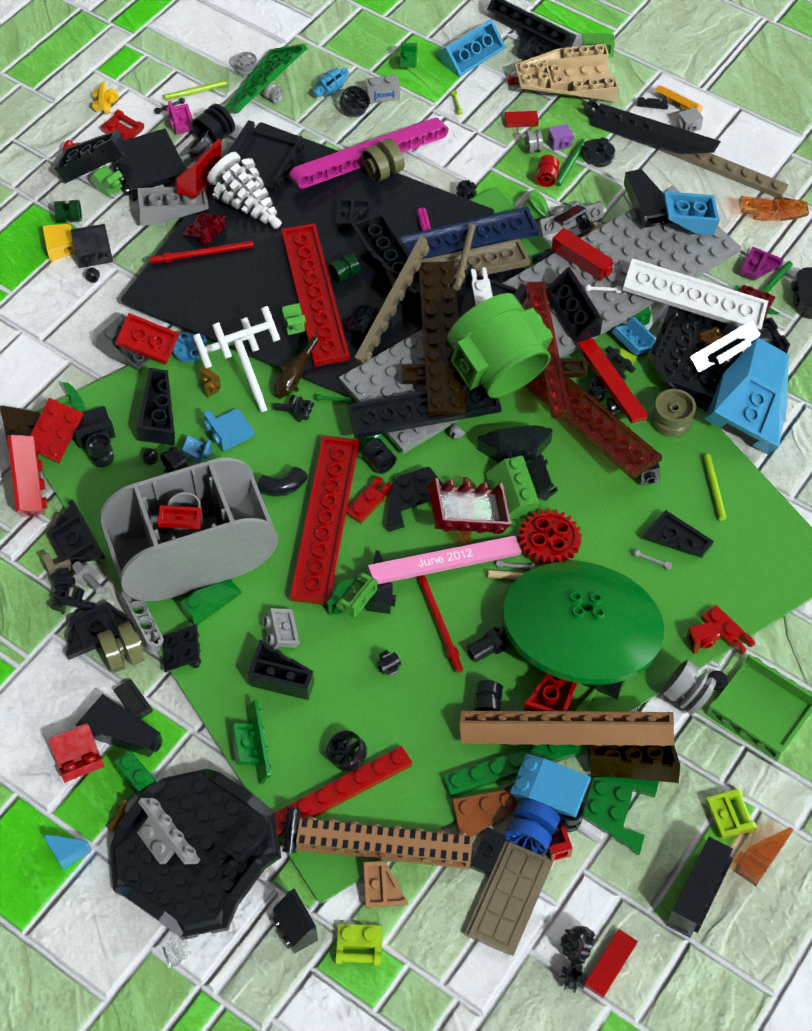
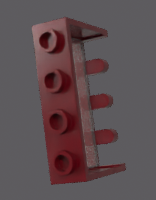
M435 478L427 486L435 522L434 529L501 534L511 525L503 483H499L493 490H488L487 483H481L476 489H472L470 482H464L460 487H455L453 480H449L443 486H439V478Z

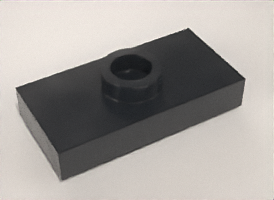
M486 828L470 868L490 876L506 841L505 836Z

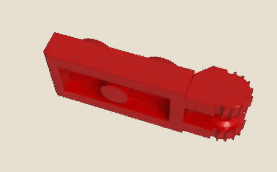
M377 477L371 486L369 485L347 509V515L362 524L382 503L385 496L391 491L393 484L388 482L379 492L377 489L382 484L383 478Z
M717 605L702 615L701 620L704 623L713 622L714 627L720 632V638L739 654L743 655L746 652V648L738 639L748 647L755 645L753 638L748 633H745Z

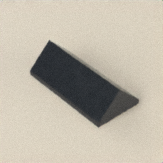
M567 267L544 292L572 338L578 343L599 336L601 334L603 318L572 269Z

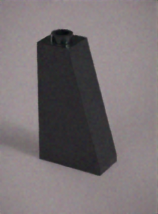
M642 169L625 172L624 187L642 229L674 223L668 219L663 192Z
M104 694L98 698L75 724L78 727L88 723L94 740L125 750H131L147 757L157 752L163 742L159 731Z

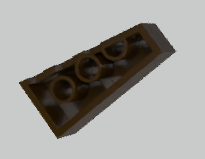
M588 745L587 761L591 775L679 783L681 765L675 745Z

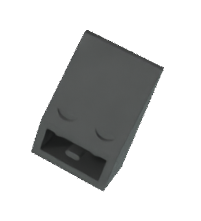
M121 314L98 334L96 346L108 357L139 371L151 359L115 345L126 320V316Z

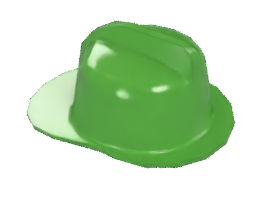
M536 190L530 191L528 198L522 204L523 208H529L534 220H538L543 216L546 217L549 211L546 200Z

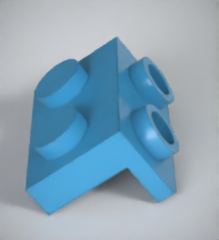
M631 317L627 325L615 327L612 332L618 341L623 343L634 355L648 353L656 341V337L635 317Z

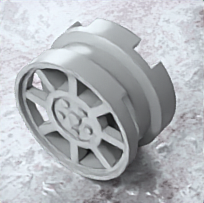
M241 52L235 56L237 74L249 76L257 66L255 54Z
M540 129L535 131L526 130L525 145H527V153L531 154L534 151L542 152L543 140Z

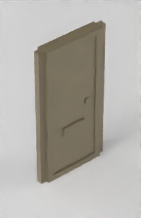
M505 841L464 935L505 954L514 956L554 861L514 843Z

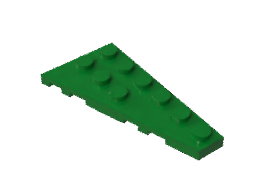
M305 43L270 49L224 108L230 114L239 113L242 108L308 49Z

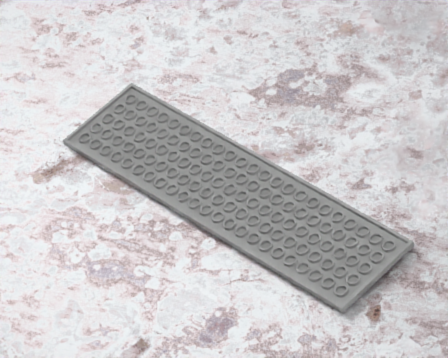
M673 185L662 191L663 193L664 191L681 193ZM632 208L581 238L613 259V271L608 277L599 281L556 252L502 284L518 289L521 283L527 285V299L522 307L525 311L534 308L536 313L541 316L543 323L551 330L554 336V340L550 342L547 351L550 353L551 359H562L578 349L576 347L577 343L572 338L544 290L567 267L572 269L583 288L585 285H590L593 287L612 288L621 286L623 289L632 258L697 278L739 253L741 246L719 226H717L713 235L695 234L676 223L642 229L636 212ZM601 290L586 291L603 318L601 334L599 336L657 302L621 290V293ZM423 329L371 358L369 362H364L339 377V382L358 403L426 391V383H402V365L425 364ZM459 420L385 434L404 454Z

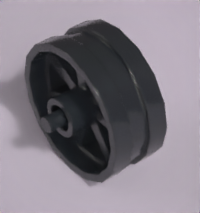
M349 86L342 93L339 105L347 115L360 117L364 115L370 105V98L361 87Z
M171 447L168 451L160 454L161 461L165 467L164 473L189 467L186 462L188 460L187 457H183L175 447Z
M349 730L340 731L330 739L326 754L329 761L339 770L348 772L357 769L365 761L367 746L355 732ZM353 738L358 739L356 742L351 744ZM340 755L338 760L335 761V756Z

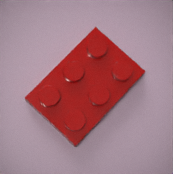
M128 313L115 345L167 365L179 333Z
M49 398L30 435L34 436L36 442H40L41 453H38V455L60 464L75 434L74 430H77L84 413Z

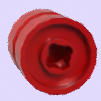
M544 155L539 159L535 180L540 186L551 187L555 185L560 165L556 157Z

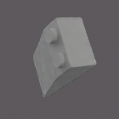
M177 187L137 188L140 225H158L208 209L205 187L196 198L177 194Z

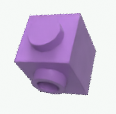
M567 124L549 128L548 142L553 151L572 147L574 133Z

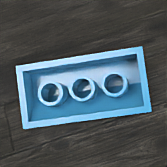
M491 19L481 23L437 50V53L443 65L460 77L505 49L506 46Z

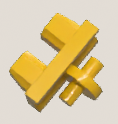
M101 82L99 89L93 90V96L96 101L92 102V107L96 112L104 111L105 114H109L111 112V103L118 100V92L114 89L107 90L105 82Z

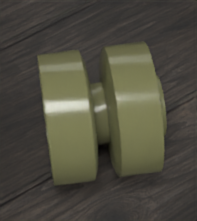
M386 138L376 145L362 150L361 158L364 168L372 180L377 183L387 179L390 175H395L404 170L405 162L402 152L391 138Z
M130 621L117 626L118 638L116 639L110 629L97 634L112 674L125 669L124 655H126L132 666L145 661L142 652L144 649L142 642Z

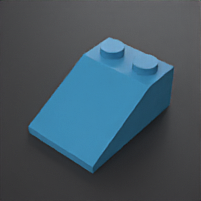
M664 191L663 196L667 216L670 221L695 234H714L720 221L714 195Z
M526 754L510 793L518 801L521 799L536 800L551 807L557 813L576 817L591 777L545 758Z

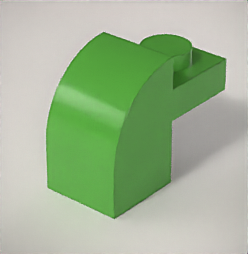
M104 165L93 173L89 180L105 196H110L122 187L119 180L123 175L119 170L113 174Z
M300 304L281 307V314L287 334L305 332L304 324L306 320L305 316L302 315Z

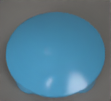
M183 332L179 335V339H177L173 348V354L178 360L182 362H195L201 359L193 335L196 334ZM200 335L204 343V346H207L208 342L206 340V337L204 335Z

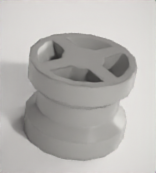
M270 83L264 91V96L272 99L275 103L280 102L284 95V89L277 87L274 83Z

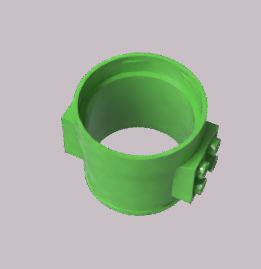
M504 293L479 303L465 313L453 325L447 340L454 350L451 362L468 388L472 390L482 385L490 398H500L524 387L546 368L551 359L547 349L553 336L551 330L545 326L541 316L536 313L534 308L525 311L515 295Z

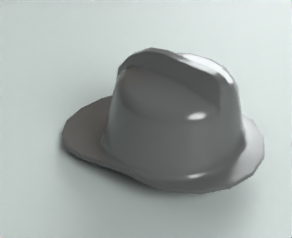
M206 130L199 138L186 146L180 153V156H184L189 152L198 156L204 149L210 146L213 141L207 134L209 130Z

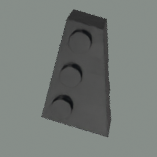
M260 639L248 672L249 685L252 687L309 700L314 685V674L309 668L294 659H289L279 650H274Z

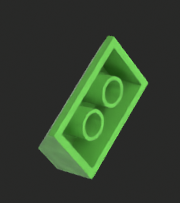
M523 455L504 459L485 474L490 490H493L499 483H503L510 520L532 516V512L538 514L539 500Z

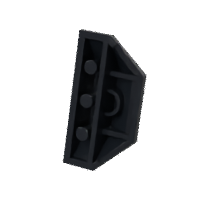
M538 425L498 429L486 435L478 436L477 449L498 463L504 459L522 455L525 461H530L540 455L551 443L553 431L552 428Z

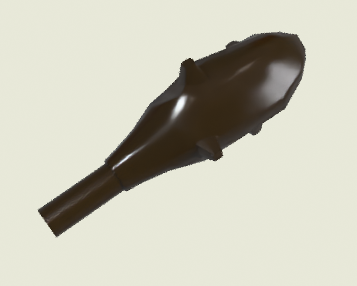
M313 336L304 351L296 358L286 363L285 366H280L282 372L278 376L273 389L274 396L278 399L291 394L293 391H299L297 386L307 359L319 341L317 337Z

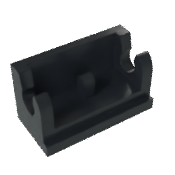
M540 454L526 463L537 497L547 501L549 497L557 493L558 489L551 482L546 468L548 464L547 459L544 460V456Z

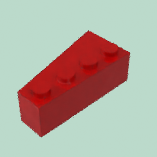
M546 673L545 678L538 684L534 693L525 702L523 711H569L578 683L566 681Z

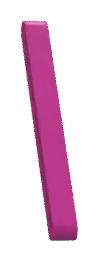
M432 118L296 166L290 171L289 176L303 189L364 167L361 158L362 150L376 145L386 138L394 140L403 153L444 138L448 134L449 128L439 118Z

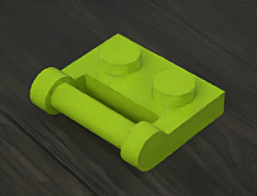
M741 789L713 795L705 800L721 839L743 833H751L758 829L756 823L752 822L742 798L744 795ZM730 800L735 801L744 824L740 825Z
M338 924L336 964L343 965V962L372 963L374 966H381L383 926ZM344 949L375 950L374 954L344 953Z

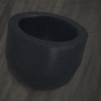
M94 267L89 268L85 273V278L91 283H96L100 278V272Z
M148 448L143 452L144 463L153 465L158 461V454L154 449Z

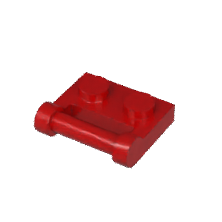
M118 109L100 127L101 131L105 134L118 130L123 139L128 140L135 138L142 132L144 124L126 116L124 112ZM122 120L134 128L131 129L119 121Z

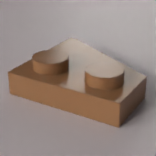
M386 861L363 862L365 908L408 905V901L400 890L396 879L391 874Z

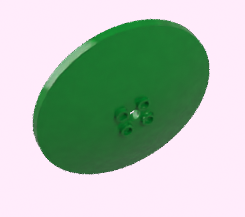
M561 561V563L553 562L535 567L521 575L511 585L504 600L502 611L503 625L507 637L514 648L523 658L538 669L566 681L590 685L612 684L625 681L646 670L654 662L662 646L664 622L661 612L652 597L632 579L601 565L578 561Z

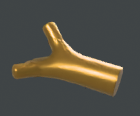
M123 799L121 807L116 806V814L107 828L114 833L118 823L127 813L125 812L127 799Z

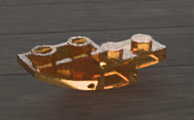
M742 195L739 199L740 212L753 214L754 220L784 221L809 215L807 201L775 196L772 201Z

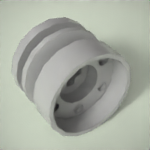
M686 659L670 676L662 689V694L671 701H675L681 696L679 707H686V712L692 715L709 699L716 685V680L712 677L707 679L708 674L706 672L696 677L699 667L689 659Z

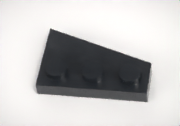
M667 510L662 513L643 535L644 540L700 558L707 553L714 543L712 539Z

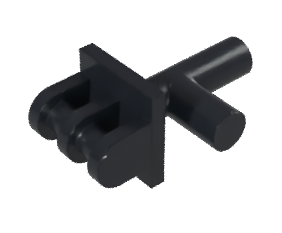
M292 395L288 404L275 403L273 408L276 411L294 412L297 421L301 423V420L309 419L308 414H311L314 402L303 400L301 396L298 398V396Z
M57 588L54 591L56 595L52 598L53 603L50 605V608L60 611L65 615L67 606L89 610L94 608L96 604L82 601L85 592L82 588H77L74 599L69 598L70 588H67V590Z

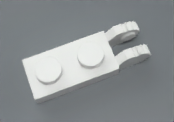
M483 267L481 270L482 280H477L475 269H471L475 306L493 297L486 267Z

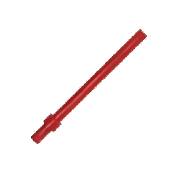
M253 241L177 253L166 252L163 255L150 257L151 264L159 262L170 263L172 260L254 248Z
M425 575L417 576L447 649L446 655L452 661L456 673H460L463 671L459 660L460 654L457 647L453 645Z

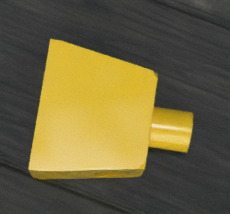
M71 225L43 226L50 261L75 254Z

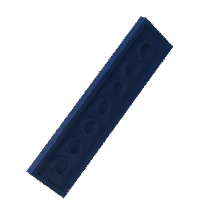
M524 207L399 237L410 254L420 236L427 238L429 251L422 258L426 259L463 251L470 224H474L476 227L470 249L539 236V229L529 208Z

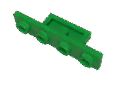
M253 700L247 708L249 724L233 723L230 729L236 765H256L259 784H264L271 776L272 767L268 760L269 750L265 743V728L262 726V710L259 707L258 700Z

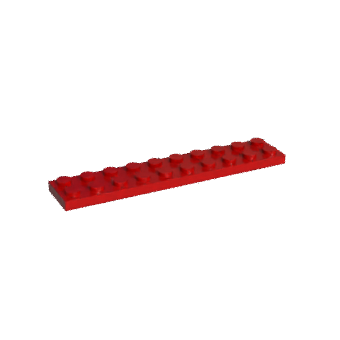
M315 223L281 229L302 315L305 316L306 320L304 325L308 343L313 336L319 339L311 352L314 367L349 361L350 355Z
M322 436L290 601L327 605L332 595L360 440Z

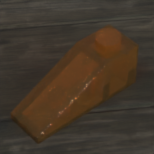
M789 827L750 846L745 853L741 851L734 861L737 864L734 872L754 886H757L794 829Z

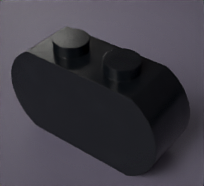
M806 267L797 272L795 280L791 283V291H794L793 305H796V312L804 318L812 319V267Z

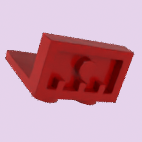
M88 723L48 738L64 783L105 767Z

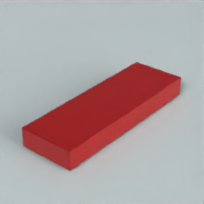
M618 929L586 980L585 987L601 998H604L638 941Z

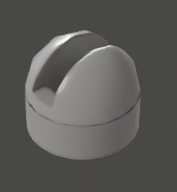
M455 423L449 431L450 436L454 435L453 439L456 440L462 438L466 433Z

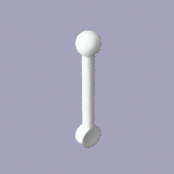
M585 285L584 287L587 292L590 290L621 293L622 290L621 286L612 288Z

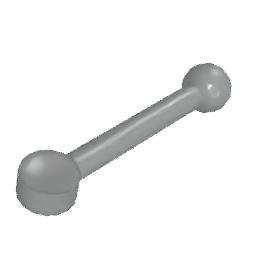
M637 549L633 551L635 557L640 556L662 565L666 570H670L672 567L671 562H662L640 553Z
M502 560L496 562V567L499 569L514 567L531 570L537 567L536 564L504 563Z

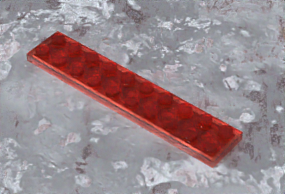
M533 379L525 385L528 390L632 480L662 461V455L572 379Z

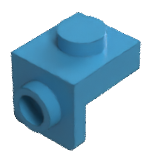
M188 435L185 438L180 453L200 463L204 457H209L212 450L210 448L212 441L208 439L206 443H203Z

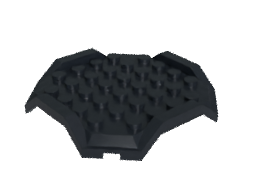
M669 306L656 341L648 352L647 357L668 389H679L689 393L694 398L696 407L708 411L722 374L740 355L735 354L731 357L732 360L726 364L714 363L698 372L690 356L722 337L721 333L728 323ZM772 317L764 318L762 328H766L771 333V345L787 353L790 343L784 335H780L777 330L778 326Z
M207 768L165 777L146 788L118 823L110 845L113 891L159 921L181 940L195 938L200 934L209 932L214 934L228 931L239 904L266 868L282 858L277 835L276 815L272 809L254 794L220 772ZM140 798H154L159 801L160 807L171 817L172 823L183 833L187 843L195 849L197 856L200 858L198 864H184L176 853L171 856L166 864H159L137 834L149 817L138 803ZM254 817L268 827L270 833L243 865H240L232 875L227 876L223 871L232 858H229L220 868H216L213 863L216 857L224 851L247 822Z

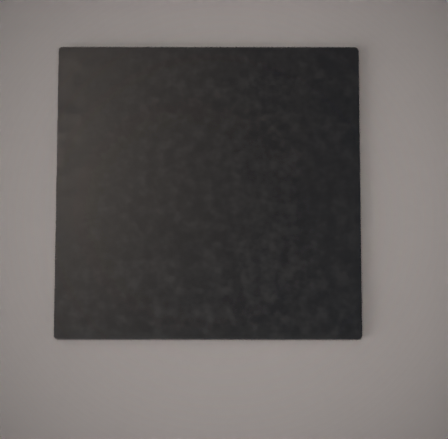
M263 122L258 123L255 127V130L295 142L300 137ZM303 138V144H305L302 154L300 153L297 163L292 166L291 170L296 166L339 151ZM362 167L303 189L290 176H286L283 186L278 189L277 193L268 191L266 196L271 198L273 202L271 207H275L277 211L275 217L279 218L282 222L278 229H274L269 222L264 224L260 221V218L255 219L251 217L250 212L248 214L241 211L243 206L240 209H236L231 204L228 205L223 202L222 199L214 198L212 194L216 185L210 184L206 190L208 209L185 216L155 256L163 255L166 252L177 253L253 241L254 248L172 260L170 263L159 262L151 264L150 261L122 296L121 303L194 334L200 333L206 339L218 342L212 326L213 324L220 323L223 334L226 336L244 329L241 323L243 318H248L251 327L266 322L261 308L268 306L280 340L273 342L269 329L254 334L259 347L258 351L252 352L248 339L242 342L248 356L281 369V365L285 366L286 363L296 358L308 345L306 331L291 335L287 334L281 314V307L299 303L281 229L315 223L342 324L343 320L350 316L355 308L360 305L382 307L392 289V285L387 276L386 268L366 250L353 228H336L337 198L370 199V206L360 220L383 211L398 236L422 231L417 216L418 208L424 207L426 209L431 229L493 215L494 209L399 173L390 175L387 179L377 183L372 180L365 168ZM201 213L225 215L226 217L223 219L226 222L225 227L209 245H201L200 238L181 235L187 226L191 225ZM350 252L357 258L361 272L355 276H348L347 280L338 284L330 275L328 263L335 259L340 260L343 255ZM410 291L405 292L403 300L399 301L395 315L390 318L393 325L380 337V343L377 347H374L371 358L418 332L422 325L420 293L414 295ZM343 330L350 360L314 367L310 353L301 378L355 400L339 382V377L359 366L354 357L363 341L358 332ZM235 344L228 346L230 349L237 351Z

